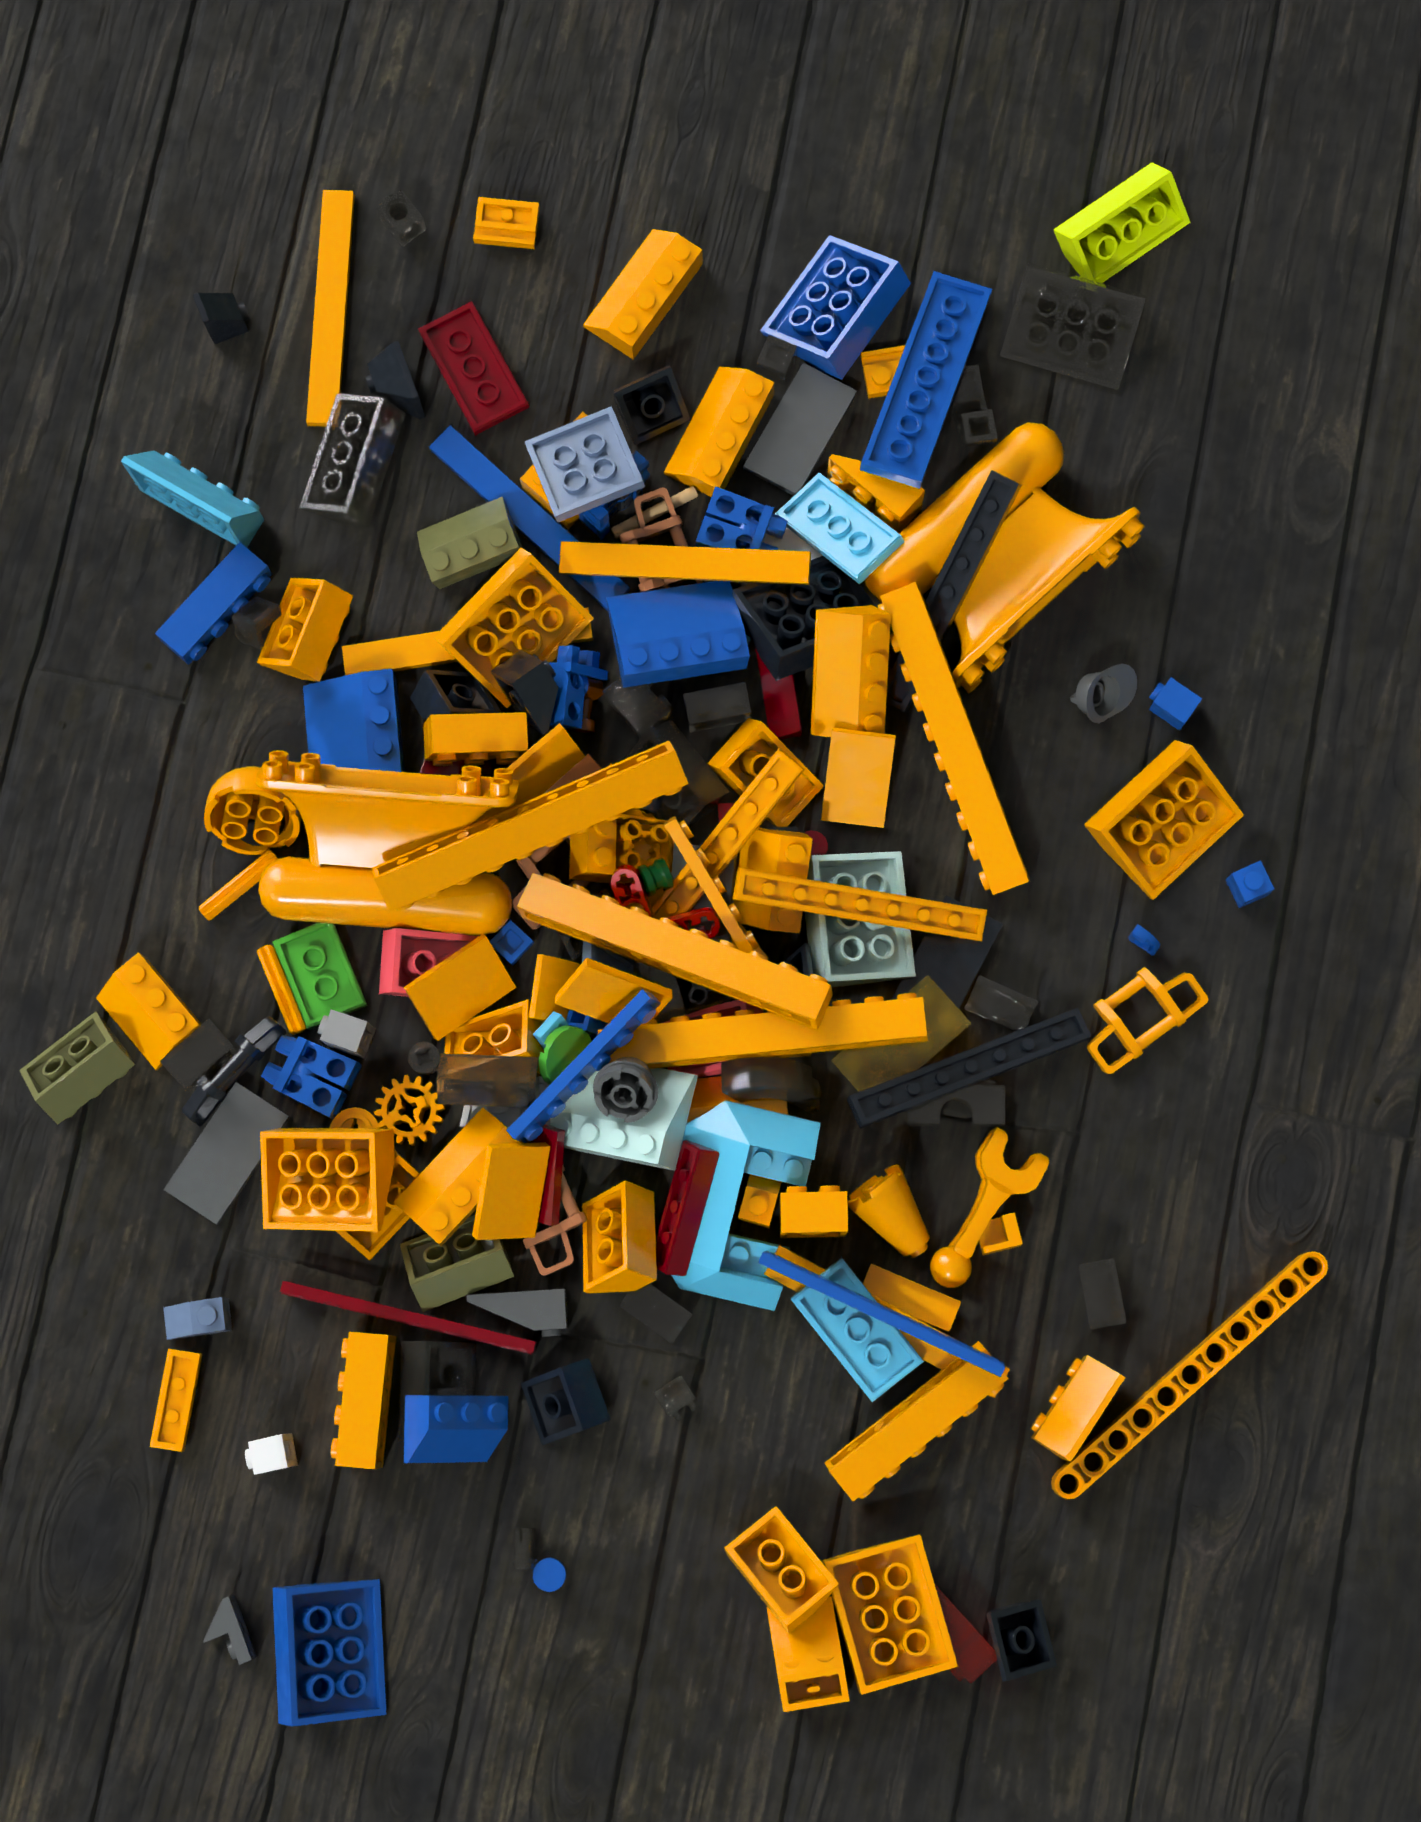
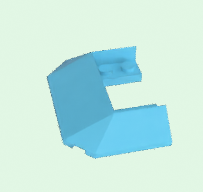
M724 1100L710 1111L686 1124L682 1143L684 1140H689L719 1152V1158L687 1274L685 1276L672 1275L680 1289L775 1311L783 1284L764 1275L767 1267L758 1262L764 1251L767 1250L775 1253L779 1245L731 1234L729 1230L743 1173L793 1185L806 1186L811 1163L815 1159L820 1122Z

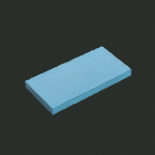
M821 473L813 477L775 513V515L788 520L787 528L858 584L862 583L904 543L902 535Z
M842 1257L820 1274L824 1278L877 1302ZM808 1286L803 1287L790 1298L871 1402L924 1362L900 1330Z

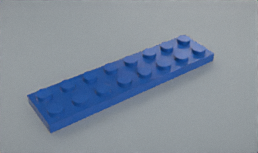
M933 272L861 461V471L918 489L921 488L990 300L991 288Z

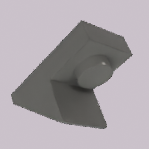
M235 1594L222 1599L203 1643L228 1633L230 1640H227L226 1644L229 1654L233 1660L237 1658L240 1665L256 1658L257 1655Z

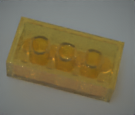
M929 975L908 992L916 993L917 997H923L928 1041L845 1049L831 1060L858 1092L925 1067L971 1026V1022Z

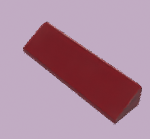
M756 649L768 728L778 739L801 736L802 730L793 675L776 681L761 660Z
M684 1140L682 1143L656 1238L657 1269L668 1275L685 1276L687 1274L719 1158V1152L689 1140Z

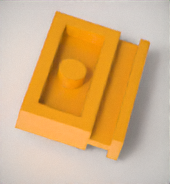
M478 197L475 232L473 235L474 243L535 249V237L540 210L539 203Z
M906 345L861 352L860 357L868 399L887 396Z

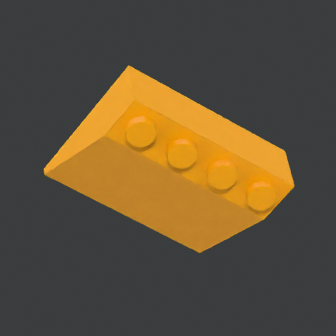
M521 547L433 638L503 706L508 708L511 704L491 673V670L520 650L530 655L535 654L541 661L552 662L558 655V646H568L594 618L530 552Z
M1174 740L1084 825L1104 851L1150 899L1154 900L1241 819L1244 814L1193 745Z
M277 1128L260 1131L263 1229L381 1231L395 1162L394 1129Z
M920 1534L822 1560L824 1566L839 1583V1586L832 1593V1598L858 1691L861 1695L958 1667Z

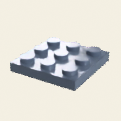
M612 406L525 441L557 523L645 487Z

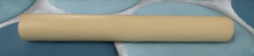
M691 486L671 496L674 509L697 498L698 494L694 486ZM662 501L642 512L644 522L647 524L669 511L665 501ZM637 515L611 528L616 539L622 533L639 528Z

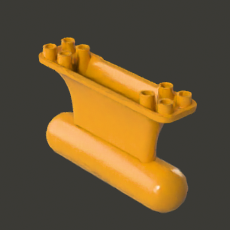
M1028 422L1015 428L899 533L902 535L904 543L864 580L868 589L877 597L881 604V595L914 582L918 583L922 595L933 587L991 470L1022 485L954 619L961 642V657L958 665L952 672V676L957 688L962 686L968 693L975 690L982 682L981 677L984 672L981 668L984 665L992 673L1005 661L1003 657L1007 653L1004 644L1083 572H1087L1097 562L1104 569L1111 566L1119 557L1117 553L1122 548L1119 542L1121 541L1127 548H1130L1141 537L1140 532L1145 527L1139 520L1140 511L1136 507H1132L1116 517L1093 519L1065 508L1041 489L1063 466L1065 455L1062 443L1055 431L1044 424Z
M271 751L269 753V761L263 762L256 775V784L264 789L281 792L295 804L305 825L310 858L291 856L279 858L267 865L262 872L258 891L262 905L272 916L292 921L392 929L401 928L468 935L495 933L508 921L512 910L511 893L509 887L500 876L483 872L474 876L473 880L464 885H452L445 888L443 893L436 897H424L415 901L406 910H394L389 913L375 883L371 868L478 822L485 812L492 808L513 805L519 792V782L513 780V770L497 768L494 770V777L481 776L480 767L469 765L462 767V775L451 774V776L336 767L335 765L320 764L321 756L316 753L302 754L301 762L288 761L289 753L286 751Z

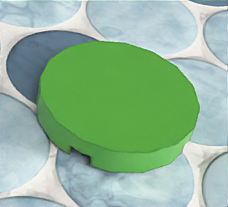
M564 1025L556 1028L547 1036L543 1043L546 1044L544 1053L540 1052L539 1072L544 1082L550 1085L592 1042L587 1032L578 1027Z

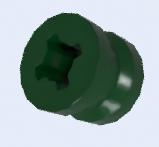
M663 858L656 859L650 866L643 864L637 867L647 896L655 895L656 891L661 888L666 890L673 888L672 875Z

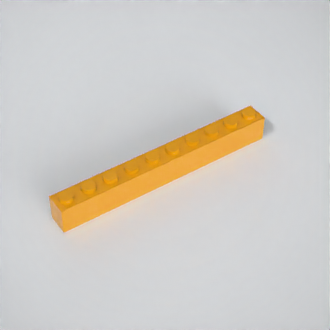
M914 582L881 595L882 604L877 606L891 613L890 624L894 632L890 634L891 644L895 653L899 651L902 653L905 663L900 664L906 682H913L916 693L911 694L914 705L918 712L924 711L927 723L922 724L928 741L934 740L939 752L935 753L934 757L940 772L944 770L947 772L950 782L945 783L951 801H958L961 812L956 813L962 831L968 829L972 838V842L967 844L973 860L979 859L984 871L980 872L979 876L985 891L991 889L992 894L995 895L1029 882L1028 873L918 583Z
M666 741L372 867L371 870L389 913L394 910L403 911L410 908L415 901L424 897H436L443 893L445 888L452 885H464L480 873L497 871L503 867L504 863L515 858L517 860L527 858L533 854L534 850L543 846H555L562 842L564 837L573 833H585L592 829L594 824L604 820L613 821L621 817L623 812L634 807L637 809L646 807L652 803L653 799L662 795L670 796L681 791L683 786L689 783L675 749L670 741Z
M532 873L517 905L520 915L524 919L817 1030L833 996L831 984H828V980L817 974H810V976L801 974L797 968L790 964L780 962L777 965L767 961L768 958L761 953L750 951L749 954L737 950L738 947L729 941H713L708 939V936L697 929H690V931L681 929L677 923L668 918L661 917L660 920L649 917V914L641 908L632 906L628 909L620 906L617 900L609 896L602 895L599 898L591 895L589 890L580 885L573 884L572 887L564 885L557 877L544 873L543 876Z
M904 993L897 995L896 1000L884 1001V997L874 996L865 998V1003L851 1004V1000L833 1001L832 1006L827 1007L818 1030L769 1011L767 1013L754 1014V1010L735 1011V1016L722 1017L721 1013H708L702 1015V1019L690 1020L688 1016H677L670 1018L669 1023L659 1024L657 1020L651 1019L647 1023L641 1024L633 1032L634 1036L628 1044L621 1048L618 1047L610 1056L611 1060L609 1063L622 1057H634L646 1063L650 1069L925 1042L928 1041L923 997H917L916 993Z

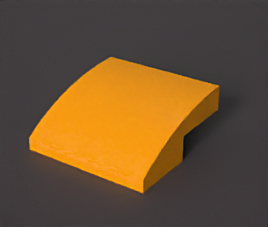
M537 954L529 1018L543 1023L555 1011L562 1014L565 1020L567 1019L569 1009L555 1004V995L581 964Z

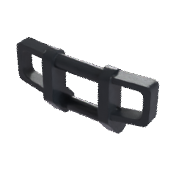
M268 1016L244 1036L240 1034L234 1040L240 1049L211 1080L205 1075L200 1077L197 1081L199 1085L183 1107L182 1113L198 1126H202L219 1103L227 1096L226 1092L256 1060L259 1062L264 1057L265 1053L279 1041L281 1035L287 1033V1030L271 1016Z

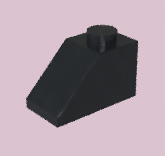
M233 293L193 294L202 321L214 345L249 332L245 321L249 320L250 317L244 302L237 303Z

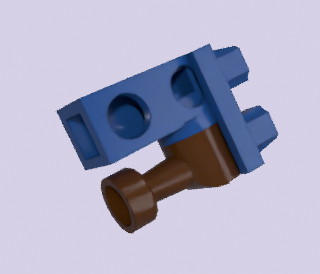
M571 645L558 646L557 662H548L556 673L553 679L559 687L549 727L554 728L560 723L565 729H570L573 732L595 733L596 722L590 719L593 700L603 695L605 689H603L602 680H607L608 675L607 670L599 669V652L580 651V647Z

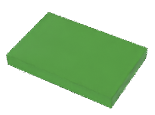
M316 923L272 941L308 1030L319 1026L323 1016H329L331 1009L349 1014L368 1006L335 924Z

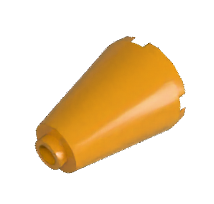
M893 1165L884 1169L887 1173L885 1177L874 1175L850 1194L851 1200H847V1203L854 1213L904 1257L911 1255L912 1258H915L928 1248L926 1243L930 1237L902 1169L899 1165Z

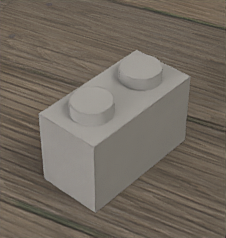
M331 1009L329 1016H323L318 1034H321L320 1040L328 1047L365 1059L376 1029L367 1021Z

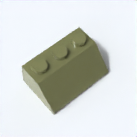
M503 496L417 531L421 555L431 582L439 589L506 563L522 547Z
M95 1011L19 1071L34 1100L58 1125L63 1120L72 1117L90 1099L99 1096L116 1079L125 1076L135 1064L122 1043L97 1011Z
M475 1215L468 1217L442 1246L435 1242L428 1234L400 1244L410 1286L423 1312L514 1277L502 1239L476 1240L472 1236Z

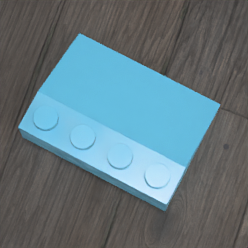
M153 450L124 456L121 460V463L140 491L235 546L241 542L244 546L248 547L264 522V518L259 511L260 507L255 502L245 497L243 500L233 496L234 492L230 488L219 482L215 486L207 481L208 477L204 473L193 467L190 471L180 466L182 462L167 452L163 456Z

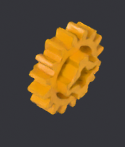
M404 1075L403 1083L401 1084L395 1078L392 1079L393 1088L390 1090L383 1086L381 1089L385 1094L384 1099L376 1098L375 1100L378 1104L382 1105L381 1109L374 1111L375 1116L383 1118L377 1124L378 1128L388 1127V1129H394V1135H397L396 1143L400 1145L404 1142L405 1138H408L411 1146H415L417 1137L427 1142L426 1133L428 1131L434 1134L438 1132L433 1126L434 1123H443L444 1121L443 1118L437 1115L439 1111L445 1110L443 1104L436 1103L442 1097L441 1093L435 1092L431 1094L434 1085L429 1082L422 1086L423 1078L417 1076L414 1083L411 1082L408 1075ZM406 1090H418L425 1095L415 1098L409 1096ZM395 1097L397 1100L395 1108L389 1112V1105ZM403 1099H405L412 1106H417V1108L413 1110V1117L416 1120V1123L406 1114L402 1115V1113L406 1111V1104ZM431 1107L429 1119L424 1124L422 1121L424 1113ZM401 1123L409 1124L413 1131H402L397 1129L395 1125Z

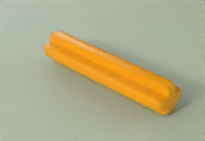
M271 850L266 851L199 906V911L207 920H212L259 882L266 866L278 859Z
M271 944L265 945L257 950L258 957L289 1032L292 1035L299 1034L306 1030V1025L275 948Z

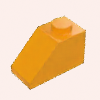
M750 1174L738 1220L769 1228L782 1182Z

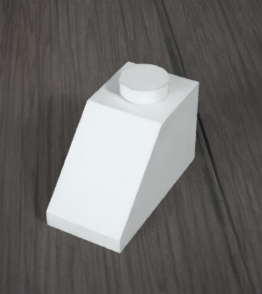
M292 1433L248 1442L249 1449L245 1450V1458L248 1469L253 1468L254 1475L298 1466Z

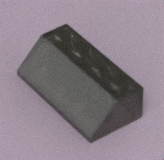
M336 394L299 508L343 525L369 528L406 413L384 397Z

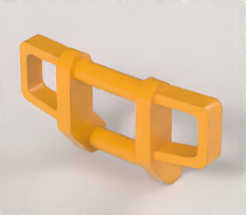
M1143 967L1136 972L1137 976L1114 994L1105 1000L1100 999L1093 1004L1098 1014L1108 1025L1087 1044V1049L1104 1073L1112 1074L1133 1058L1136 1059L1141 1056L1143 1049L1174 1026L1180 1027L1186 1022L1188 1017L1208 1002V996L1192 974L1184 972L1162 985L1146 967ZM1187 981L1196 993L1197 1000L1181 1012L1167 991ZM1145 986L1154 995L1168 1016L1137 1039H1134L1113 1009ZM1114 1032L1127 1050V1053L1108 1065L1098 1052V1045Z

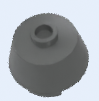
M634 1057L619 1058L604 1066L594 1079L593 1092L596 1105L607 1117L610 1114L616 1118L625 1119L624 1122L626 1123L634 1122L643 1118L656 1104L658 1098L656 1081L648 1065L640 1059Z

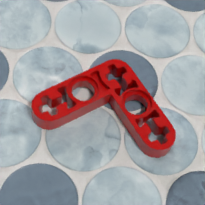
M631 865L617 867L612 875L611 887L619 905L627 908L631 903H639L649 914V917L654 918L639 871ZM622 874H626L627 878L633 877L634 879L630 885L632 895L625 899L622 897L627 896L626 885L618 883ZM709 907L667 917L687 931H690V925L687 920H692L691 926L700 924L703 916H706L708 921L714 920L710 930H706L705 926L694 928L705 933L708 939L716 936L721 925V919L713 908Z

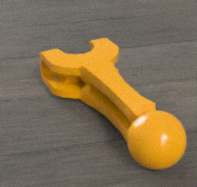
M999 1127L992 1129L976 1152L975 1164L982 1180L968 1217L950 1244L939 1249L931 1259V1275L941 1286L955 1288L968 1280L972 1270L970 1257H972L976 1245L991 1218L1012 1194H1024L1036 1189L1049 1165V1158L1042 1153L1031 1155L1020 1169H1010L1005 1164L1003 1158L1008 1135Z

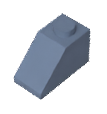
M219 1297L163 1307L167 1340L232 1331L229 1298Z

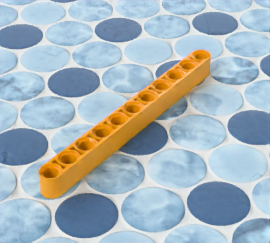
M1307 1252L1297 1256L1076 1453L1071 1462L1067 1461L1057 1470L1051 1481L1054 1492L1059 1497L1066 1499H1075L1080 1496L1326 1275L1328 1270V1263L1325 1257L1318 1252ZM1307 1258L1313 1259L1317 1264V1272L1313 1276L1306 1274L1303 1269V1263ZM1284 1279L1290 1281L1294 1289L1292 1295L1288 1298L1284 1297L1279 1291V1284ZM1259 1301H1264L1269 1306V1315L1265 1319L1259 1318L1255 1313V1305ZM1236 1322L1241 1323L1246 1332L1244 1338L1240 1341L1235 1340L1230 1331L1231 1326ZM1212 1343L1221 1349V1358L1215 1363L1211 1362L1206 1355L1207 1348ZM1188 1365L1193 1366L1197 1371V1379L1192 1384H1187L1182 1378V1371ZM1163 1387H1168L1173 1393V1400L1167 1406L1162 1405L1157 1397L1159 1390ZM1138 1409H1144L1149 1415L1147 1425L1142 1428L1136 1426L1133 1421V1415ZM1115 1430L1120 1431L1125 1438L1124 1445L1119 1449H1113L1108 1440L1109 1435ZM1090 1452H1095L1100 1458V1466L1095 1471L1087 1470L1084 1465V1459ZM1066 1474H1071L1076 1480L1075 1489L1070 1493H1064L1059 1485L1060 1479Z

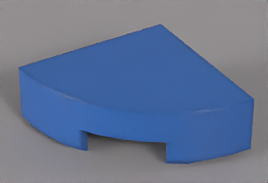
M1139 924L1136 925L1128 936L1129 941L1150 955H1155L1161 946L1160 942Z

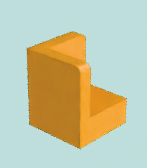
M1015 1212L989 1221L979 1239L982 1255L1019 1247L1023 1244Z

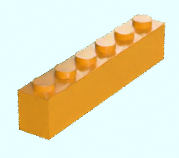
M979 1341L971 1346L990 1355ZM958 1357L828 1459L825 1465L852 1501H855L857 1498H865L875 1489L877 1482L884 1477L890 1478L896 1474L901 1468V1463L910 1456L914 1458L920 1455L926 1449V1444L934 1437H941L948 1433L953 1426V1422L961 1416L966 1417L972 1414L978 1408V1403L987 1395L993 1396L1004 1387V1382L1009 1378L1004 1372L999 1377Z

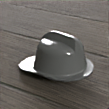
M1120 663L1102 672L1087 674L1079 681L1076 693L1070 696V701L1077 704V707L1087 714L1092 722H1104L1130 705L1137 690L1136 673L1130 665Z

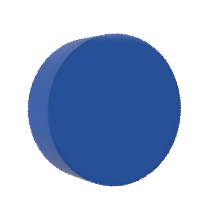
M548 1557L542 1559L534 1567V1583L539 1589L546 1592L559 1589L566 1580L565 1566L556 1558Z

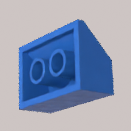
M405 1395L404 1463L487 1462L508 1430V1396Z

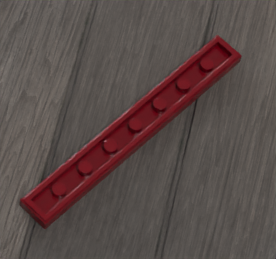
M282 1281L280 1292L284 1295L524 1353H536L538 1342Z

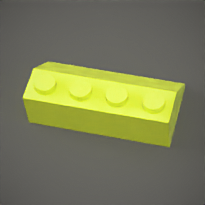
M1150 163L1053 230L1064 256L1087 286L1093 290L1191 222L1172 172L1159 165Z

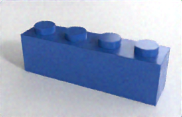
M239 542L155 634L161 642L188 665L193 660H199L205 654L208 643L214 637L218 638L226 631L228 622L233 616L244 612L249 605V599L256 592H261L267 587L271 580L272 572L268 565Z

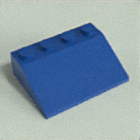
M829 235L760 331L763 335L819 371L842 380L911 282L899 261Z
M711 581L606 597L623 688L746 669L750 654L744 625L732 594L733 589L730 581Z
M393 669L358 672L303 686L308 753L319 754L321 756L320 764L335 765L336 767L405 772L398 685Z
M380 1579L272 1588L278 1724L293 1727L387 1715Z

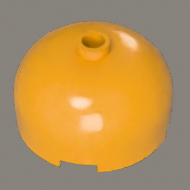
M257 766L237 768L221 776L214 783L208 794L204 812V824L207 831H212L214 835L221 839L223 847L245 855H263L266 851L270 850L269 847H282L284 845L289 847L298 837L301 823L300 812L286 795L275 790L261 788L256 784V775L261 768ZM284 814L285 826L279 835L280 823ZM249 819L255 820L253 839L263 846H253L241 840L246 835Z

